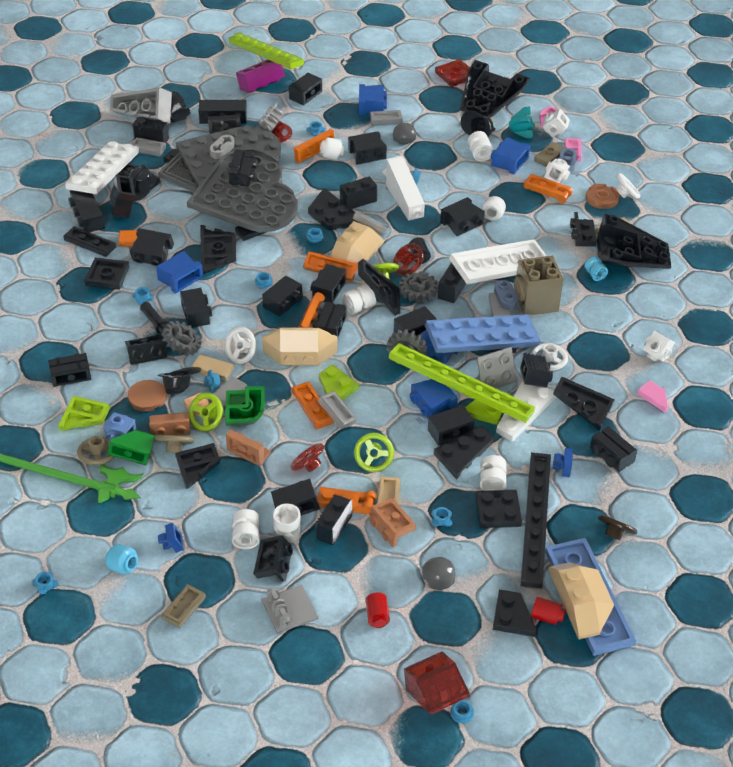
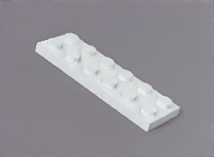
M115 141L107 143L65 183L66 189L98 194L139 153V147L132 144H119Z
M535 239L453 253L449 259L466 284L514 276L517 274L518 260L547 255Z

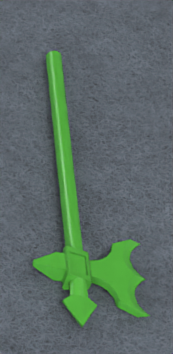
M0 454V462L97 489L98 503L109 500L110 497L115 498L116 495L123 496L124 500L141 498L132 488L125 490L120 488L119 484L124 482L134 483L141 479L144 473L130 474L124 467L113 469L102 464L100 465V473L107 477V482H99Z

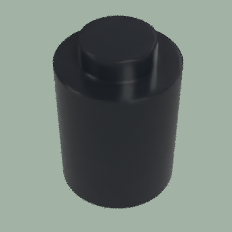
M420 237L412 239L408 247L414 261L417 264L428 262L431 254L425 240Z

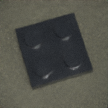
M95 257L84 280L85 286L120 290L130 267L129 261Z
M517 489L476 491L475 497L480 528L522 526Z

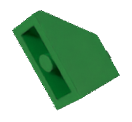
M134 430L112 438L107 454L146 466L155 435Z

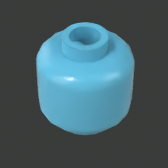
M116 544L106 554V565L111 571L123 575L129 574L138 565L137 552L133 548Z

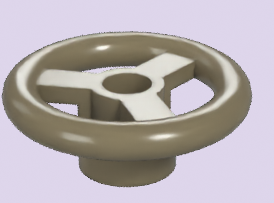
M155 436V441L165 442L166 452L171 453L181 452L182 444L195 442L193 437Z
M93 436L83 441L77 449L78 458L89 465H102L114 458L111 455L101 458L103 451L107 450L110 444L107 438L101 436ZM83 451L90 452L95 456V459L87 458L84 456Z

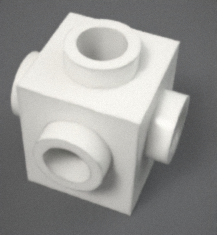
M559 109L545 116L543 128L551 137L557 134L561 135L567 129L570 119Z
M555 159L548 163L545 169L547 172L544 177L561 183L563 180L566 181L570 174L568 171L570 166L562 159Z
M654 330L651 337L649 336L646 339L643 350L648 353L647 357L654 361L659 359L664 362L671 355L675 342Z

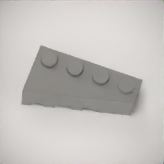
M159 87L111 95L110 111L135 118L145 117L149 120H161L170 124L172 92Z

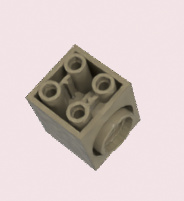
M553 255L518 260L514 290L523 315L559 312L563 277Z

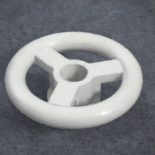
M617 173L616 177L621 183L616 188L618 193L623 198L631 194L634 198L639 199L640 193L623 174Z
M236 327L227 335L225 341L226 354L231 361L237 364H244L250 361L256 350L255 337L249 329ZM238 333H245L249 338H240ZM232 338H234V340H235V342H236V343H235V348H236V349H235L234 353H232V351H231V340H232ZM240 353H248L246 357L239 359Z
M553 343L540 344L531 352V354L536 355L540 350H543L542 356L546 357L547 362L557 364L550 365V371L559 370L568 362L567 352L559 345ZM558 352L562 355V360L557 358Z

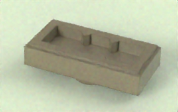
M552 142L535 156L534 161L547 167L549 162L560 157V151L565 147Z
M187 584L161 615L162 620L181 629L206 598L205 593Z

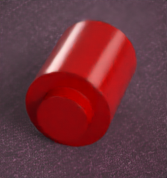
M380 592L369 594L365 598L368 624L375 628H383L390 622L387 596Z
M536 597L531 618L558 625V622H563L566 609H562L563 604Z

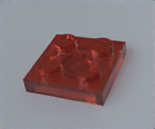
M461 59L435 67V73L449 86L453 87L466 82L470 67Z

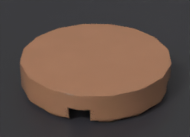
M606 184L593 185L586 192L587 202L599 209L615 207L620 196L614 187H607Z
M154 380L139 381L132 385L128 391L129 404L132 405V408L141 412L154 411L158 406L160 408L164 405L167 397L164 385Z

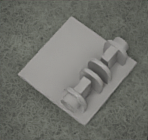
M278 103L273 108L271 106L265 113L267 116L263 115L258 122L259 125L256 127L268 131L274 129L283 117L282 110L276 108Z
M512 347L477 357L479 375L475 379L494 388L516 382Z
M302 585L279 592L275 587H271L267 590V597L261 599L277 634L319 619Z

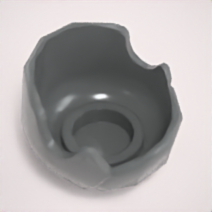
M410 123L398 124L393 130V140L403 145L416 140L414 126Z
M444 557L431 558L422 567L423 579L428 582L431 589H447L455 582L454 565Z

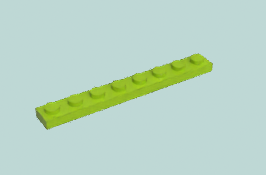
M241 32L234 33V36L228 37L229 43L289 69L304 65L303 59L297 55L290 54L287 51L273 47V45L261 42Z
M400 343L389 354V359L398 364L404 365L415 372L423 374L524 423H527L535 411L536 407Z

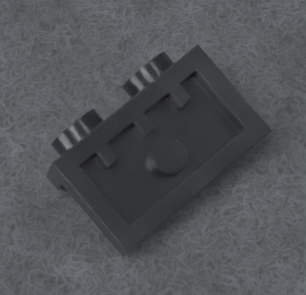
M574 212V217L570 219V228H573L571 238L574 239L575 246L596 247L597 240L594 220L579 219L578 212Z
M161 334L125 341L131 365L167 358L166 346Z
M283 535L260 540L253 572L257 579L276 575L281 582L286 581L293 548Z

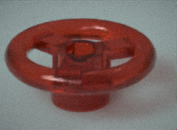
M281 121L271 131L278 137L280 143L290 139L293 133L291 127ZM283 129L288 131L286 136L282 135Z
M414 243L406 244L397 251L393 263L398 265V261H400L403 265L396 273L406 276L407 273L412 274L413 271L415 272L419 269L424 258L423 250L419 245ZM408 249H416L418 253L413 255ZM414 260H417L416 264L411 269L407 270L409 264H411Z
M317 443L303 451L291 463V470L297 471L305 467L308 472H312L319 467L321 461L318 456L323 452L324 445Z

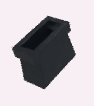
M379 131L348 137V151L353 153L356 165L386 159L387 145L380 139Z
M115 175L114 185L110 194L112 215L119 218H129L135 199L133 179L128 176Z
M466 197L442 208L440 223L444 226L448 225L453 233L459 236L483 225L485 211L472 204V200Z
M138 228L136 232L137 239L129 250L132 260L137 263H148L153 266H158L167 261L168 251L174 246L171 234Z

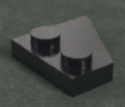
M214 443L175 453L186 489L190 488L220 464V458Z

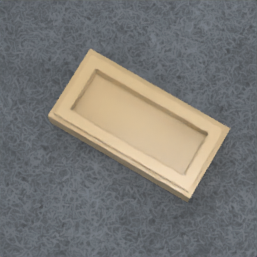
M201 354L191 366L202 368L198 373L208 376V371L212 370L213 373H218L220 380L227 381L234 370V364Z
M380 476L377 504L393 498L398 504L400 478Z

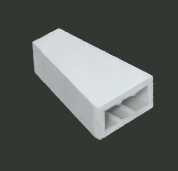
M397 156L387 159L386 186L408 221L424 217L425 203L404 157Z

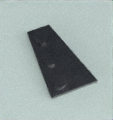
M360 260L358 262L359 277L363 279L395 316L399 314V287L366 260Z
M561 377L553 395L599 431L615 401L611 397L564 377Z
M480 426L434 448L433 454L457 480L461 476V472L465 468L468 469L472 465V461L476 457H480L493 444L494 437L483 426Z

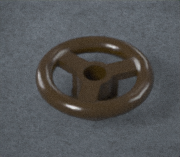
M605 515L598 516L599 521L608 525L605 535L620 541L623 532L632 535L638 533L637 529Z

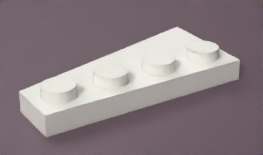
M522 380L514 397L536 407L535 411L527 423L504 413L497 426L496 433L513 442L556 399V396L553 395L554 391L548 387L525 385Z

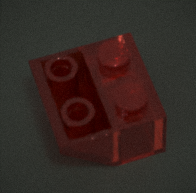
M443 651L404 668L406 691L430 715L470 696V692L456 663Z

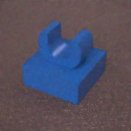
M565 448L564 456L559 453L554 454L553 469H562L563 477H570L573 449Z
M173 522L165 525L166 533L158 535V543L163 544L164 550L172 547L176 553L183 551L181 532Z

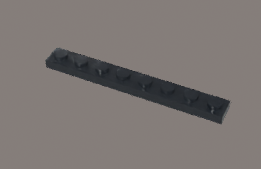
M531 452L520 584L523 587L542 589L551 454Z

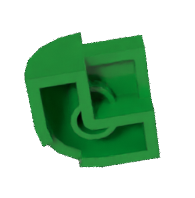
M265 386L245 387V390H226V426H246L254 424L262 417L265 409Z

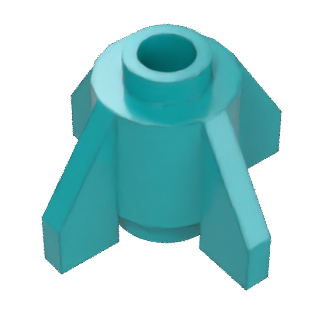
M528 106L523 107L509 121L510 130L526 139L533 138V130L530 129L535 127L532 117L527 116L531 115V107Z

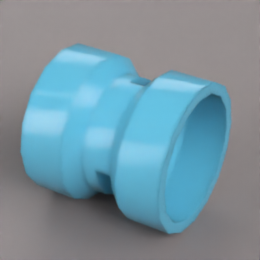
M593 256L585 262L584 267L590 273L593 280L600 281L607 276L608 269L602 264L599 257Z

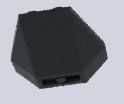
M474 60L467 73L460 110L462 112L471 110L484 116L493 117L524 90L530 77L516 73L513 79H509L489 72V64Z
M604 213L597 236L598 257L602 263L615 267L671 268L668 243L621 218Z

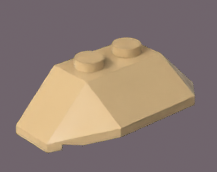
M353 221L336 240L330 257L356 264L362 259L368 262L384 243V240L373 228Z
M279 328L268 335L262 336L263 352L280 365H320L338 351L337 336L331 335L320 328Z
M570 562L549 566L548 570L578 639L600 635L614 607V603L599 571Z

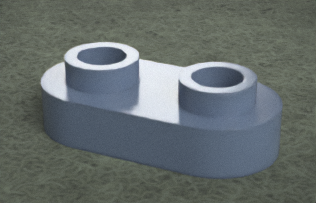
M564 148L560 151L559 159L566 161L567 165L570 166L568 171L573 172L575 169L576 151L571 148Z
M506 280L496 282L494 293L500 306L507 310L516 308L518 297L512 284Z

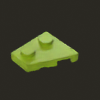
M333 364L319 373V380L324 387L325 394L335 391L339 398L344 400L359 389V383Z
M474 400L465 407L473 419L496 425L499 424L503 412L478 400Z
M72 396L58 424L59 430L64 431L103 424L110 406L107 403Z

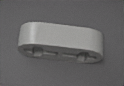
M232 135L221 136L210 146V156L213 159H220L223 155L230 152L235 145L234 137Z

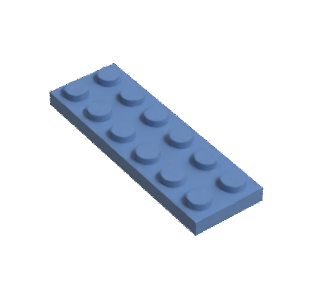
M528 314L427 320L425 323L436 353L505 349L508 347H536L541 342Z
M586 538L547 546L545 553L551 566L570 562L597 569L614 603V607L600 635L585 638L593 656L635 646L636 639Z

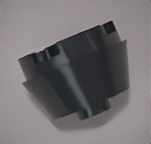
M175 91L172 92L170 120L172 122L185 120L191 114L190 109L186 108L183 102L184 99Z

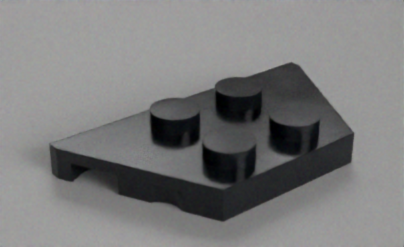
M326 188L319 193L308 207V214L328 231L348 228L355 221L353 216L356 212Z
M200 225L203 274L236 262L235 233L225 232L217 228L212 231L206 229V225Z

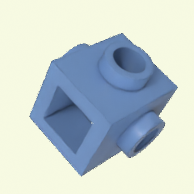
M114 412L105 421L103 428L106 438L110 441L112 438L136 430L135 419Z

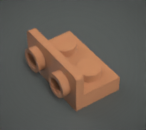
M189 412L150 416L149 427L151 435H191Z
M231 429L226 433L227 451L258 466H261L271 454L270 450L264 448L261 443L249 439L241 433Z
M393 498L373 505L369 518L371 525L374 528L376 527L383 539L392 547L397 545L399 537L415 531L416 524Z

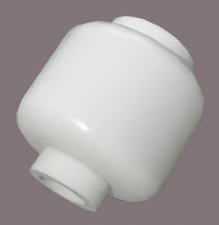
M327 137L321 142L320 153H322L324 158L337 160L340 155L343 156L345 147L342 146L341 140Z
M489 197L482 208L485 211L484 217L491 221L499 220L505 212L506 205L500 197Z

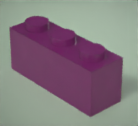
M268 59L236 72L240 90L247 93L254 92L256 88L266 87L268 83L278 82L280 78L285 77L282 65Z

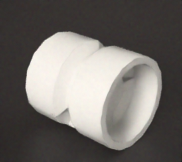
M482 131L472 133L467 141L475 160L482 162L490 159L493 147L486 133Z
M367 284L342 294L343 304L350 314H355L362 311V308L366 309L376 304L375 294Z
M490 455L481 460V490H505L507 464L505 459L497 455Z
M281 504L276 507L273 512L275 537L283 535L289 543L299 539L301 535V515L297 506Z
M242 509L235 512L232 519L233 545L240 549L256 547L259 544V514L250 509Z

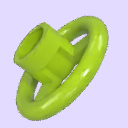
M395 263L372 265L389 280V273L399 269V266Z
M202 393L192 400L189 407V419L194 428L202 432H208L215 429L221 422L223 407L217 396L211 393ZM202 399L212 400L207 406L201 407L197 405ZM195 411L199 412L201 417H203L204 426L196 421Z
M369 433L357 441L354 448V457L362 469L369 472H380L391 464L394 457V448L386 436L379 433ZM371 439L381 440L385 443L388 450H382L381 445L372 442ZM365 442L368 457L363 462L360 456V449ZM376 449L378 453L373 455L370 451ZM387 456L383 464L370 466L373 459Z

